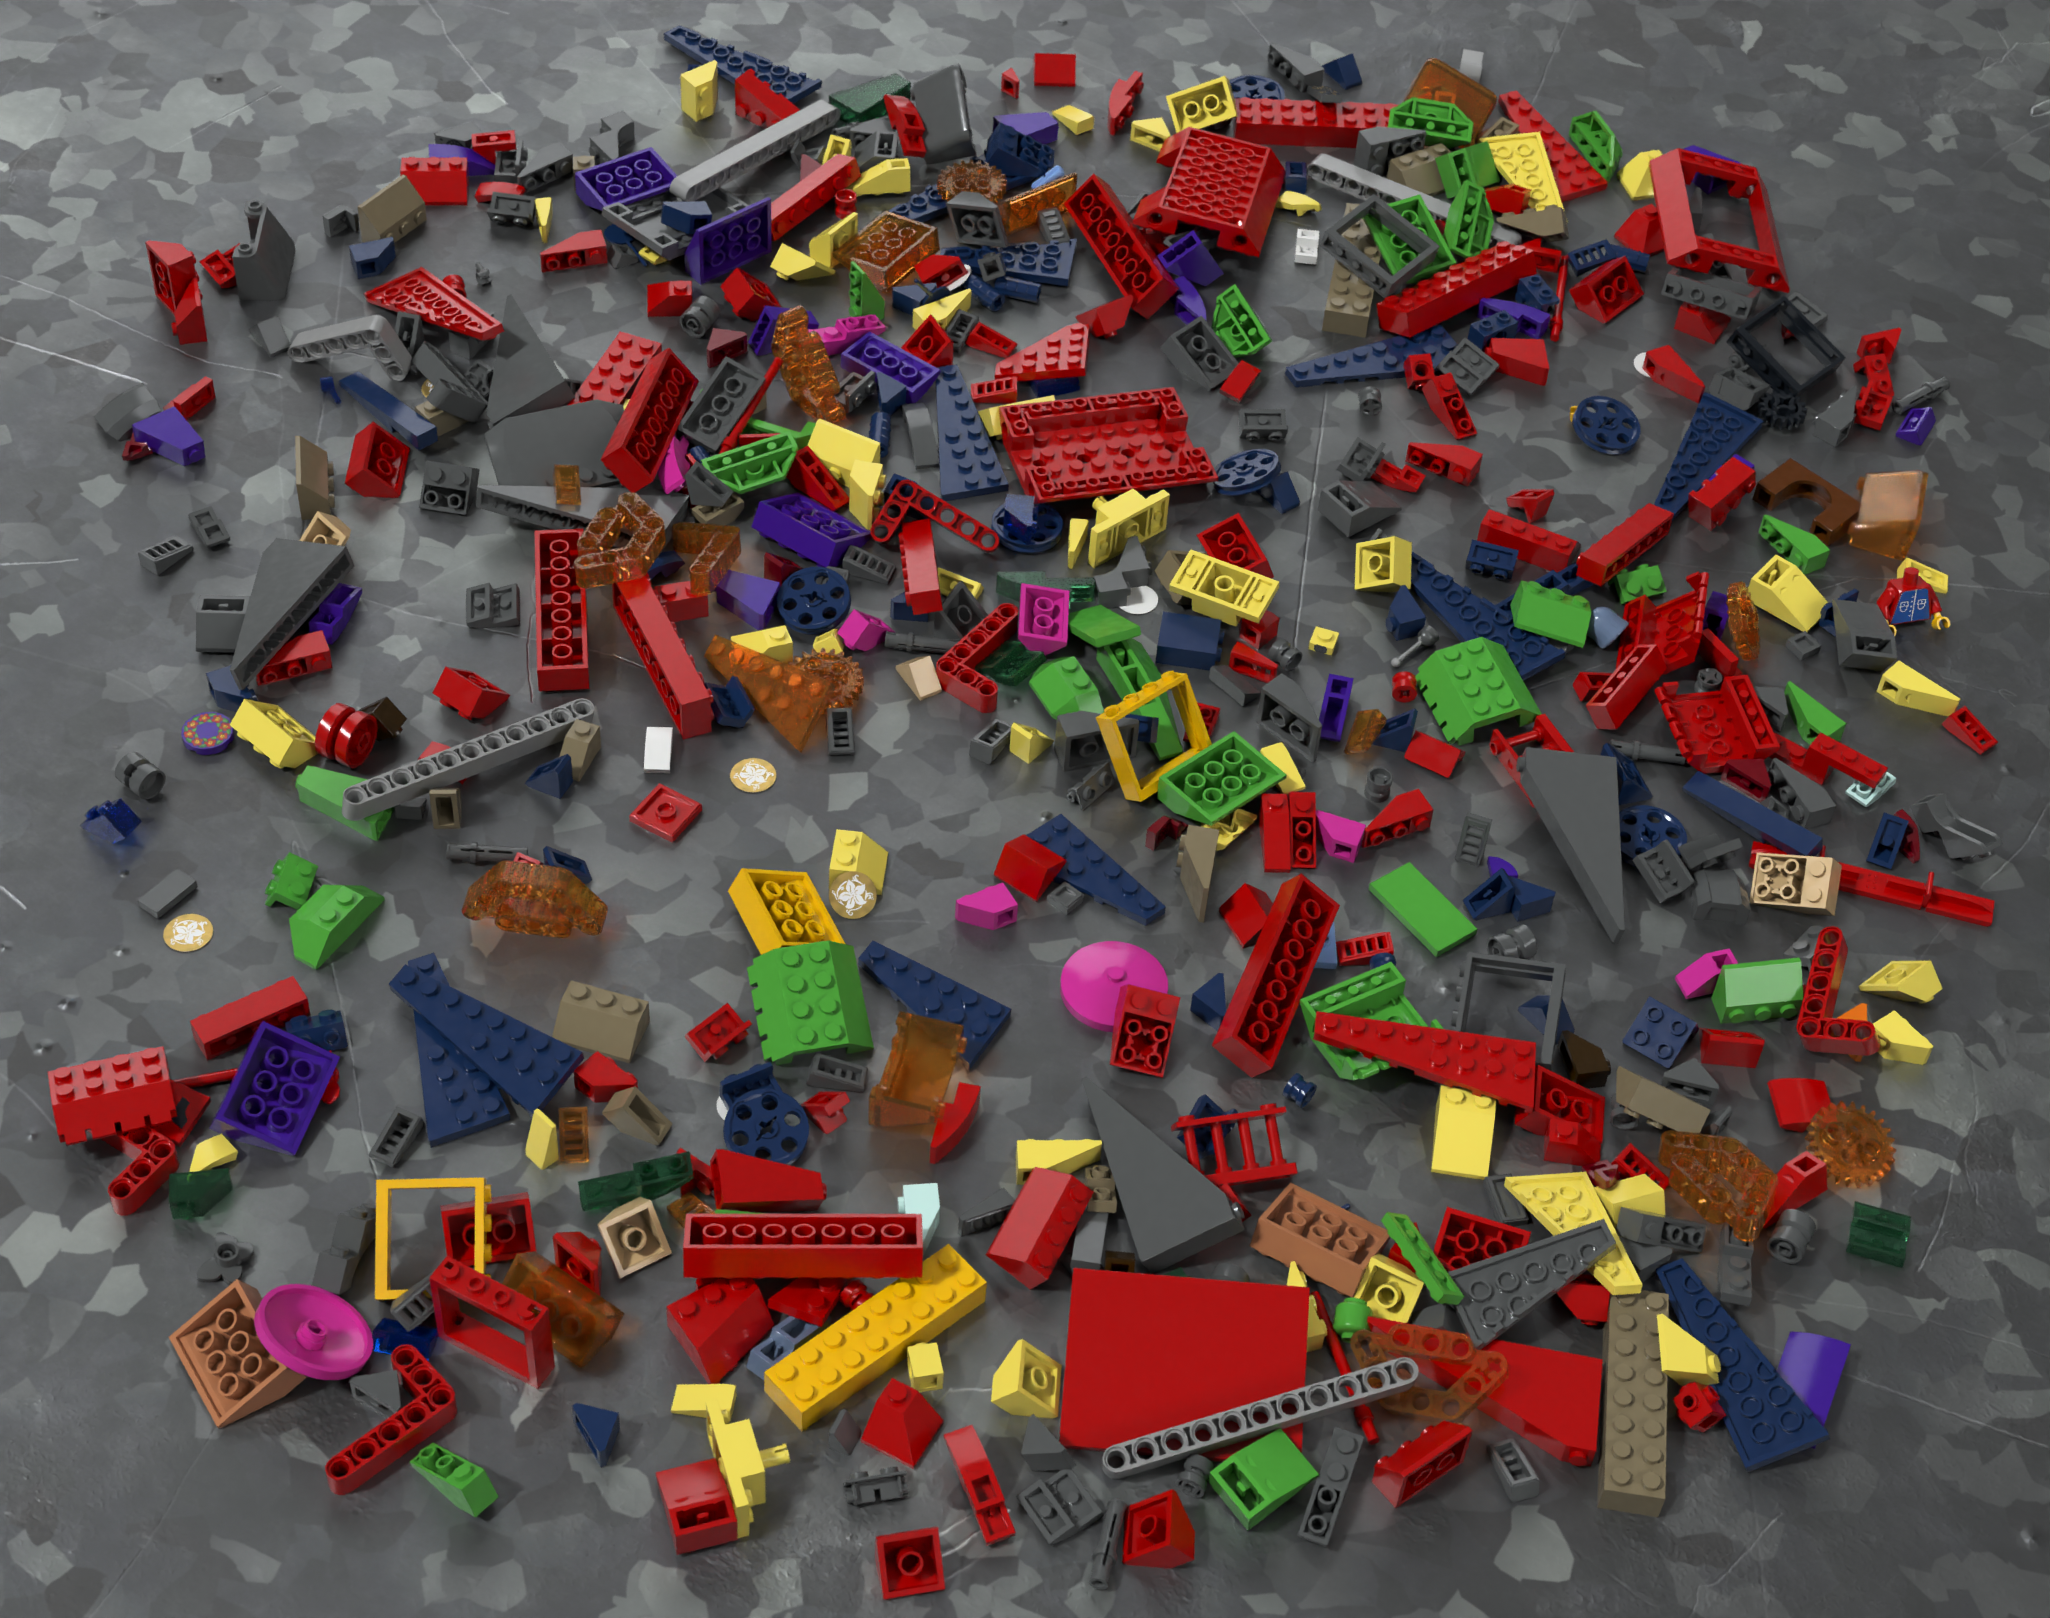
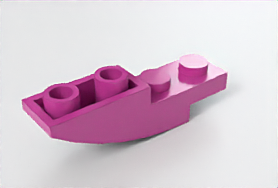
M869 314L866 316L837 319L835 327L796 331L794 339L804 352L818 351L822 357L842 353L869 331L879 336L885 331L886 327L876 315Z
M675 436L673 437L658 469L660 482L667 495L673 490L675 492L679 491L686 485L685 474L689 471L690 464L685 459L689 441L684 436L679 439Z

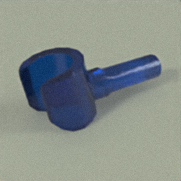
M320 377L321 390L330 391L336 404L341 403V399L334 388L333 377Z

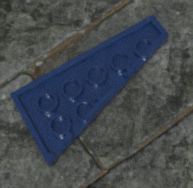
M1069 239V243H1058V240H1050V244L1039 245L1037 242L1008 243L1009 246L1007 248H991V246L982 245V249L971 250L968 246L942 248L940 255L958 256L964 265L971 267V273L981 275L978 260L982 259L983 255L995 252V254L1001 253L1007 269L1004 276L1036 283L1068 286L1077 239Z
M872 941L858 958V965L878 984H883L897 1002L900 1001L907 1007V1012L933 1037H938L952 1055L956 1054L968 1070L971 1069L1011 1016V1008L875 941Z

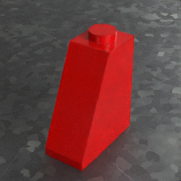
M1490 339L1489 347L1485 348V353L1499 364L1496 372L1546 386L1550 368L1544 339Z

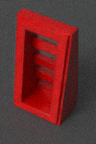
M978 322L966 342V345L971 348L1002 358H1008L1017 347L1016 342L981 322Z
M1007 377L971 384V398L973 402L1016 403L1017 377Z
M1237 641L1231 651L1229 667L1235 672L1265 683H1269L1277 677L1278 664L1249 646Z
M1580 672L1573 682V688L1580 701H1590L1612 673Z
M1966 706L1949 715L1942 723L1946 730L1980 755L1998 743ZM1983 740L1986 743L1982 745L1979 741Z
M1380 932L1336 942L1339 966L1369 965L1371 957L1376 954H1394L1390 932ZM1357 949H1361L1362 953L1358 954ZM1346 950H1350V956H1347Z
M1631 1143L1611 1162L1612 1165H1619L1621 1179L1646 1173L1650 1179L1658 1181V1185L1664 1190L1672 1182ZM1635 1166L1640 1169L1637 1173L1633 1170Z

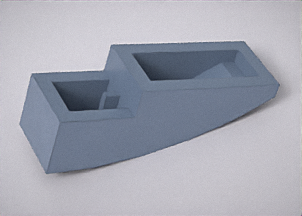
M789 1316L772 1328L769 1338L751 1350L746 1367L764 1380V1372L824 1331L831 1323L832 1318L829 1316L824 1325L820 1327Z

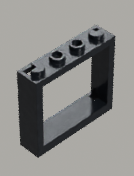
M1785 296L1738 327L1727 340V343L1767 384L1771 385L1773 390L1777 393L1784 390L1787 395L1793 393L1795 398L1800 397L1836 371L1846 359ZM1774 316L1825 366L1824 369L1802 385L1750 334Z

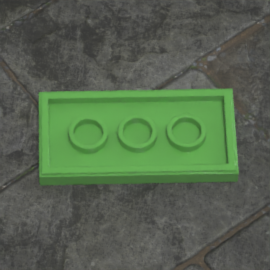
M1102 605L1068 614V631L1096 648L1141 635L1140 626Z
M1410 862L1373 881L1369 885V890L1435 957L1472 938L1477 933V928Z

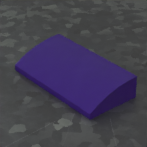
M870 331L841 353V368L850 373L855 372L865 377L870 371L875 373L882 372L906 386V404L916 403L929 390L940 374V369Z
M1790 1332L1777 1368V1373L1790 1385L1799 1399L1812 1411L1815 1418L1824 1427L1851 1344L1818 1334Z

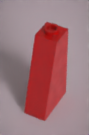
M716 1149L710 1160L716 1209L755 1213L817 1211L827 1196L826 1184L822 1183L820 1172L724 1149Z

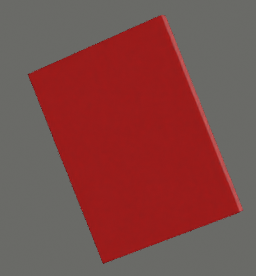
M1073 1268L1059 1442L1066 1449L1105 1452L1107 1448L1122 1442L1305 1387L1310 1287ZM1287 1403L1281 1406L1282 1411L1287 1415L1297 1413V1409L1293 1404ZM1257 1412L1252 1416L1254 1421L1259 1424H1265L1269 1421L1267 1415L1262 1412ZM1234 1421L1224 1423L1225 1430L1230 1433L1240 1430L1239 1425ZM1303 1423L1282 1429L1302 1453ZM1198 1430L1195 1433V1437L1202 1442H1206L1211 1438L1210 1433L1206 1430ZM1270 1433L1199 1455L1206 1457L1210 1461L1224 1462L1234 1453ZM1175 1438L1169 1439L1166 1442V1446L1173 1451L1179 1450L1182 1447L1181 1442ZM1142 1447L1138 1449L1137 1455L1153 1456V1452L1149 1448Z

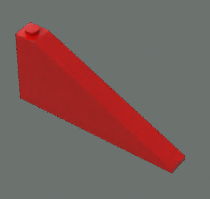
M1368 1316L1367 1323L1370 1327V1335L1366 1338L1367 1340L1396 1358H1411L1416 1362L1421 1374L1558 1460L1569 1462L1575 1466L1585 1465L1591 1467L1597 1447L1603 1359L1496 1339L1475 1354L1466 1334Z

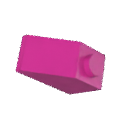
M853 609L837 633L844 639L843 644L851 650L855 651L857 648L868 651L885 641L886 631L896 632L880 618Z

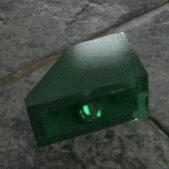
M229 1168L169 1174V1206L173 1219L187 1220L193 1217H203L233 1190Z

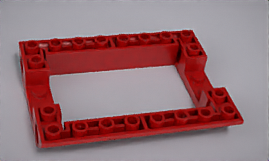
M1680 148L1649 161V171L1667 264L1673 267L1690 269L1693 272L1708 274L1714 260H1717L1720 263H1729L1746 268L1747 281L1752 286L1768 288L1775 292L1789 293L1790 287L1768 192L1756 167ZM1696 172L1705 176L1711 175L1722 180H1728L1726 184L1730 196L1736 199L1741 197L1749 199L1760 251L1695 235L1685 184H1691Z

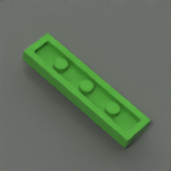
M1387 1212L1381 1219V1222L1388 1230V1235L1395 1240L1402 1250L1403 1257L1415 1269L1417 1277L1425 1283L1431 1297L1440 1304L1458 1305L1464 1298V1295L1410 1218L1404 1214Z

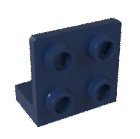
M1649 996L1622 1042L1666 1069H1670L1689 1037L1694 1038L1699 1027L1693 1020Z

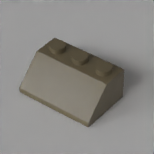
M1440 143L1391 159L1387 179L1431 197L1444 193L1445 189L1435 158L1451 153V151Z
M401 175L358 206L363 243L393 237L395 243L427 220L425 202L405 175Z
M295 436L296 487L302 520L313 519L317 511L331 515V508H335L334 493L330 494V492H335L334 478L330 477L334 475L333 461H328L327 451L301 436Z
M571 980L560 1001L552 1037L573 1048L590 1053L598 1051L605 1057L630 1063L650 1022L649 1001Z
M1621 1066L1617 1069L1616 1102L1625 1106L1623 1112L1639 1119L1640 1115L1648 1117L1646 1122L1659 1129H1662L1663 1125L1671 1128L1670 1134L1682 1140H1685L1686 1136L1697 1140L1711 1111L1710 1109Z

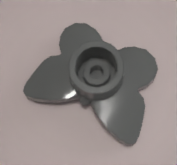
M218 1232L215 1237L216 1248L214 1258L207 1260L198 1269L197 1280L200 1282H216L223 1278L230 1285L236 1279H241L242 1268L240 1264L251 1258L254 1253V1247L247 1242L237 1243L235 1237Z

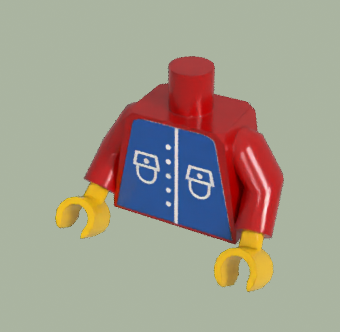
M1913 567L1904 569L1903 578L1888 581L1886 589L1876 602L1894 636H1896L1897 631L1893 625L1931 619V615L1934 616L1931 622L1933 629L1941 630L1939 626L1940 620H1942L1945 628L1950 627V620L1947 617L1941 616L1942 608L1931 584L1926 583L1918 576L1919 570Z

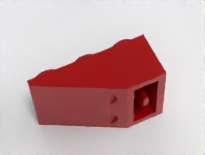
M1130 984L1121 986L1114 1017L1110 1065L1163 1078L1180 997Z
M716 1458L655 1472L677 1555L738 1540L736 1515Z

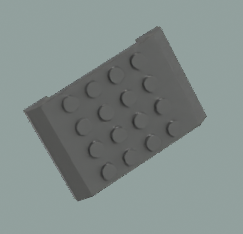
M721 187L696 200L706 201L712 213L711 223L749 206ZM670 190L629 206H624L617 202L602 208L603 217L668 260L684 255L694 235L684 233L661 223L663 202L683 201L671 194Z

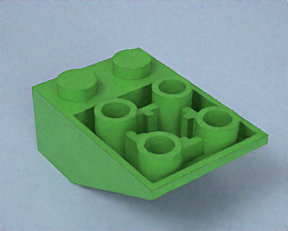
M1488 141L1435 158L1447 199L1457 195L1465 180L1480 187L1500 181Z
M1279 1428L1234 1453L1210 1472L1209 1484L1248 1531L1316 1479L1319 1474L1283 1430Z

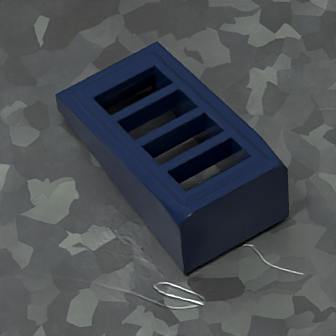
M1285 162V192L1292 191L1305 194L1307 189V163Z
M1607 239L1567 253V259L1576 277L1616 259ZM1604 247L1608 255L1604 256L1600 248ZM1594 251L1597 252L1598 256L1600 257L1599 259L1595 258L1593 254ZM1589 254L1592 261L1588 262L1585 255ZM1581 258L1584 264L1580 265L1578 259Z

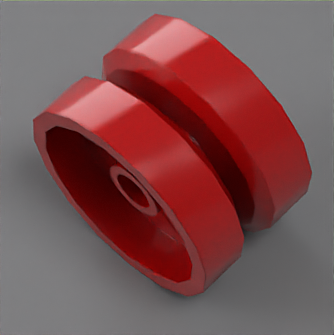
M336 703L328 709L319 723L315 736L316 752L327 759L337 760L338 763L349 768L358 767L366 760L374 746L378 729L377 720L373 715L363 711H356L353 707L343 703Z

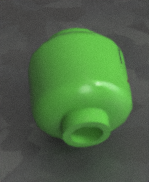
M1345 1298L1344 1302L1339 1303L1335 1308L1333 1330L1341 1336L1343 1342L1350 1344L1359 1343L1360 1339H1365L1370 1335L1367 1318L1368 1316L1373 1317L1372 1309L1362 1299Z

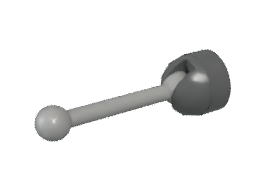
M1429 625L1422 628L1417 636L1418 642L1400 657L1393 658L1391 665L1399 667L1401 661L1418 647L1434 645L1439 640L1437 631Z

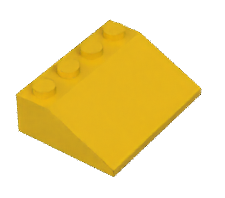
M741 868L728 890L761 955L776 948L828 940L845 944L807 872Z

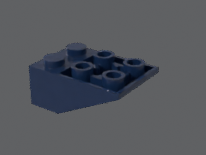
M1000 122L987 140L985 166L1002 175L1045 177V174L1054 168L1055 150L1051 149L1048 145L1039 143L1029 135H1024L1013 127Z

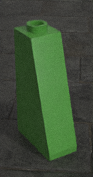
M307 765L304 772L299 774L296 779L295 787L298 790L301 802L372 840L378 841L395 810L394 806L366 818L351 821L342 814L343 792L346 788L368 779Z

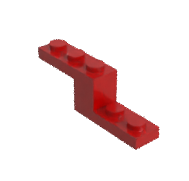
M1774 732L1780 749L1769 756V758H1777L1820 785H1823L1835 768L1875 789L1888 770V767L1821 732L1811 743L1808 750Z

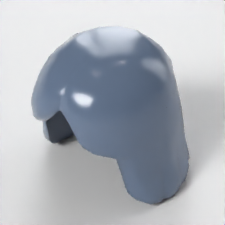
M1596 607L1591 611L1587 635L1603 649L1608 647L1627 628L1629 623L1608 607Z

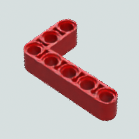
M902 480L896 485L871 527L873 540L879 544H886L893 538L908 511L912 508L985 553H992L999 546V537L995 531L910 480ZM904 486H911L913 488V494L908 498L900 495V490ZM930 498L934 501V505L930 510L921 508L920 504L923 499ZM897 506L901 509V513L897 518L888 516V509L890 507ZM947 510L954 513V519L948 523L941 520V514ZM965 523L974 525L975 530L972 534L965 535L962 533L961 528ZM880 526L888 529V535L883 539L875 536V531ZM991 535L995 538V544L987 548L982 545V539L984 536Z
M1003 603L999 605L936 663V673L942 690L982 713H991L997 708L998 686L994 681L976 672L975 669L1016 633L1019 610L1014 604Z
M1828 926L1820 931L1797 1022L1798 1035L1804 1048L1809 1051L1862 1056L1873 1055L1880 1049L1881 1042L1871 1022L1832 1018L1848 954V946L1841 929L1835 926Z
M121 1123L115 1124L117 1135L101 1138V1140L134 1160L108 1186L113 1211L118 1215L127 1216L134 1213L178 1170L179 1160L174 1143L146 1125L145 1129L122 1133Z
M405 1344L396 1347L391 1354L393 1370L398 1372L399 1383L414 1400L327 1462L325 1466L329 1488L334 1494L346 1495L351 1493L456 1417L455 1391L412 1345ZM428 1382L426 1385H420L421 1383ZM441 1402H447L444 1405H437ZM415 1420H422L418 1423H413ZM393 1437H396V1438H397V1439H395V1440L388 1441V1439H390V1438H393ZM371 1455L370 1458L362 1459L364 1456ZM342 1473L346 1474L342 1477H336L337 1475Z

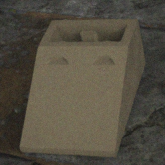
M1557 205L1545 206V210L1536 211L1535 208L1523 210L1522 214L1517 215L1514 212L1503 213L1502 217L1497 218L1499 224L1535 239L1542 237V241L1545 242L1569 239L1566 213L1562 207Z

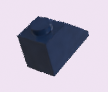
M1406 585L1400 586L1389 608L1388 618L1385 621L1387 630L1393 634L1396 641L1418 636L1419 631L1424 628L1426 616Z

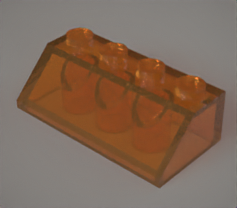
M1073 172L995 204L998 206L1006 236L1036 225L1037 212L1039 210L1057 207L1060 214L1068 212L1064 203L1076 192L1078 174Z
M536 1251L516 1254L502 1282L503 1285L549 1308L553 1349L580 1368L585 1367L612 1339L625 1314ZM534 1308L531 1311L535 1314V1317L540 1313V1311Z

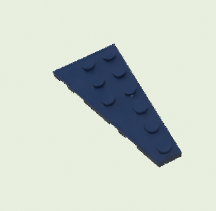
M1059 814L1026 835L1066 859L1067 862L1053 879V882L1062 884L1066 881L1081 893L1084 892L1094 897L1095 902L1101 905L1106 903L1117 908L1118 913L1144 926L1165 914V905L1062 814Z

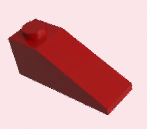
M806 446L798 450L786 476L792 485L832 511H836L848 504L849 496L810 447Z
M1261 794L1258 818L1264 872L1290 873V824L1287 794Z

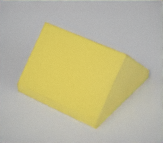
M1646 1174L1619 1180L1609 1188L1594 1187L1615 1230L1621 1207L1665 1215L1664 1189Z

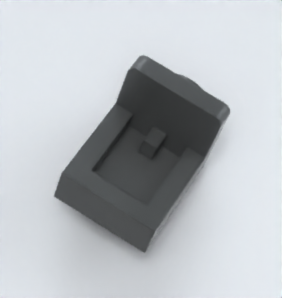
M800 140L796 141L790 153L792 160L796 163L798 169L801 170V154H806L822 164L826 149L825 147L806 150Z
M343 204L323 215L324 231L329 237L336 235L346 228L354 232L360 230L357 213Z

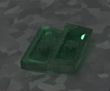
M1005 641L978 663L975 669L988 679L1016 687L1047 659L1044 652L1027 651L1022 642Z
M1855 1201L1850 1219L1846 1252L1902 1268L1906 1259V1245L1910 1235L1911 1217Z

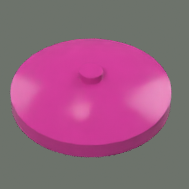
M1104 941L1085 946L1068 959L1061 974L1060 993L1064 1005L1077 1020L1094 1029L1113 1032L1115 1010L1121 986L1130 984L1168 994V979L1160 962L1146 950L1125 942Z
M287 1284L276 1287L263 1297L255 1313V1330L266 1350L286 1367L311 1378L341 1380L352 1377L362 1370L373 1350L372 1333L362 1315L341 1297L319 1287L305 1284Z

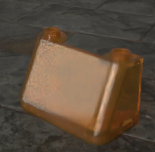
M1430 58L1425 61L1411 82L1402 101L1403 103L1412 97L1455 104L1473 122L1471 143L1458 146L1463 149L1474 145L1497 103V97L1489 89L1441 60Z
M1921 470L1874 472L1866 473L1864 477L1860 476L1855 489L1859 490L1858 495L1861 496L1858 517L1855 522L1851 521L1848 527L1847 534L1850 535L1849 545L1904 561L1920 526L1928 473Z
M899 1011L896 1019L898 1033H896L895 1037L893 1036L892 1049L879 1084H876V1087H872L869 1095V1125L883 1128L935 1124L937 1119H942L944 1116L946 1103L943 1101L959 1053L964 1054L966 1050L967 1038L963 1037L964 1025Z

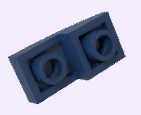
M675 550L661 552L658 558L649 556L634 565L639 564L643 572H647L650 580H652L659 572L665 578L670 574H674L685 562Z

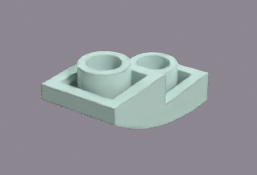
M1886 772V775L1875 789L1856 780L1846 790L1845 794L1864 807H1868L1895 784L1896 777Z

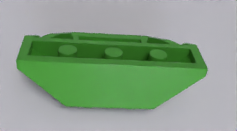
M1412 97L1397 107L1390 109L1388 127L1425 130L1424 146L1442 143L1447 148H1453L1471 143L1473 122L1453 103Z
M1597 111L1573 117L1569 136L1592 167L1609 183L1622 157V149L1615 134Z
M1468 180L1463 182L1449 208L1443 234L1449 250L1464 258L1474 257L1480 254L1482 250L1488 249L1494 222L1490 205L1485 197V189Z
M1236 284L1217 296V306L1214 311L1211 328L1234 358L1254 355L1272 342L1269 333Z
M787 431L702 459L701 463L731 490L743 494L784 480L798 452V445L791 431Z
M1075 656L1061 657L1039 664L1029 681L1030 687L1050 716L1057 720V715L1078 711L1104 713L1098 689Z
M323 885L289 919L295 959L317 970L385 900L384 896L363 885Z

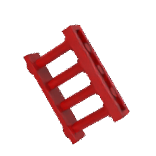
M1545 713L1536 716L1532 731L1505 739L1501 732L1495 729L1489 743L1491 753L1499 759L1528 798L1533 808L1535 807L1520 782V772L1516 770L1519 756L1512 747L1536 740L1541 744L1542 749L1574 752Z
M1276 1103L1261 1105L1260 1110L1200 1119H1195V1115L1178 1117V1122L1171 1126L1172 1132L1183 1130L1188 1163L1218 1188L1225 1183L1235 1186L1290 1178L1298 1174L1296 1162L1287 1163V1160L1283 1159L1276 1117H1280L1287 1112L1286 1106L1277 1108ZM1265 1119L1272 1157L1270 1166L1260 1167L1259 1163H1256L1249 1121ZM1238 1123L1245 1163L1242 1166L1243 1170L1232 1171V1167L1228 1166L1221 1126L1223 1124ZM1210 1126L1217 1169H1215V1174L1205 1175L1200 1167L1194 1129Z

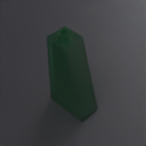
M892 74L829 95V103L840 109L839 119L848 125L851 122L860 123L880 118L888 113L883 98L884 95L904 96L910 100L911 82L898 74Z

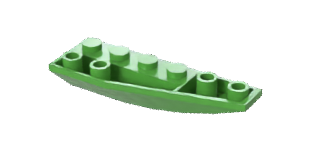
M1132 638L1097 648L1096 660L1122 701L1126 695L1141 691L1143 685L1161 679L1159 670L1143 645ZM1167 692L1130 713L1159 718L1157 742L1149 744L1160 761L1183 753Z

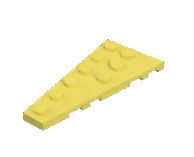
M1540 132L1478 138V144L1488 141L1495 166L1509 184H1515L1532 190L1527 206L1529 209L1535 208L1536 211L1545 210V206L1557 205L1564 210Z
M1586 1172L1505 1177L1504 1187L1553 1236L1604 1219L1616 1242V1248L1587 1270L1612 1295L1641 1293L1643 1284Z

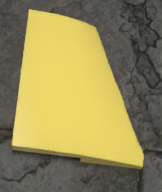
M1237 809L1212 826L1201 823V827L1219 830L1216 851L1225 849L1253 824L1257 815Z

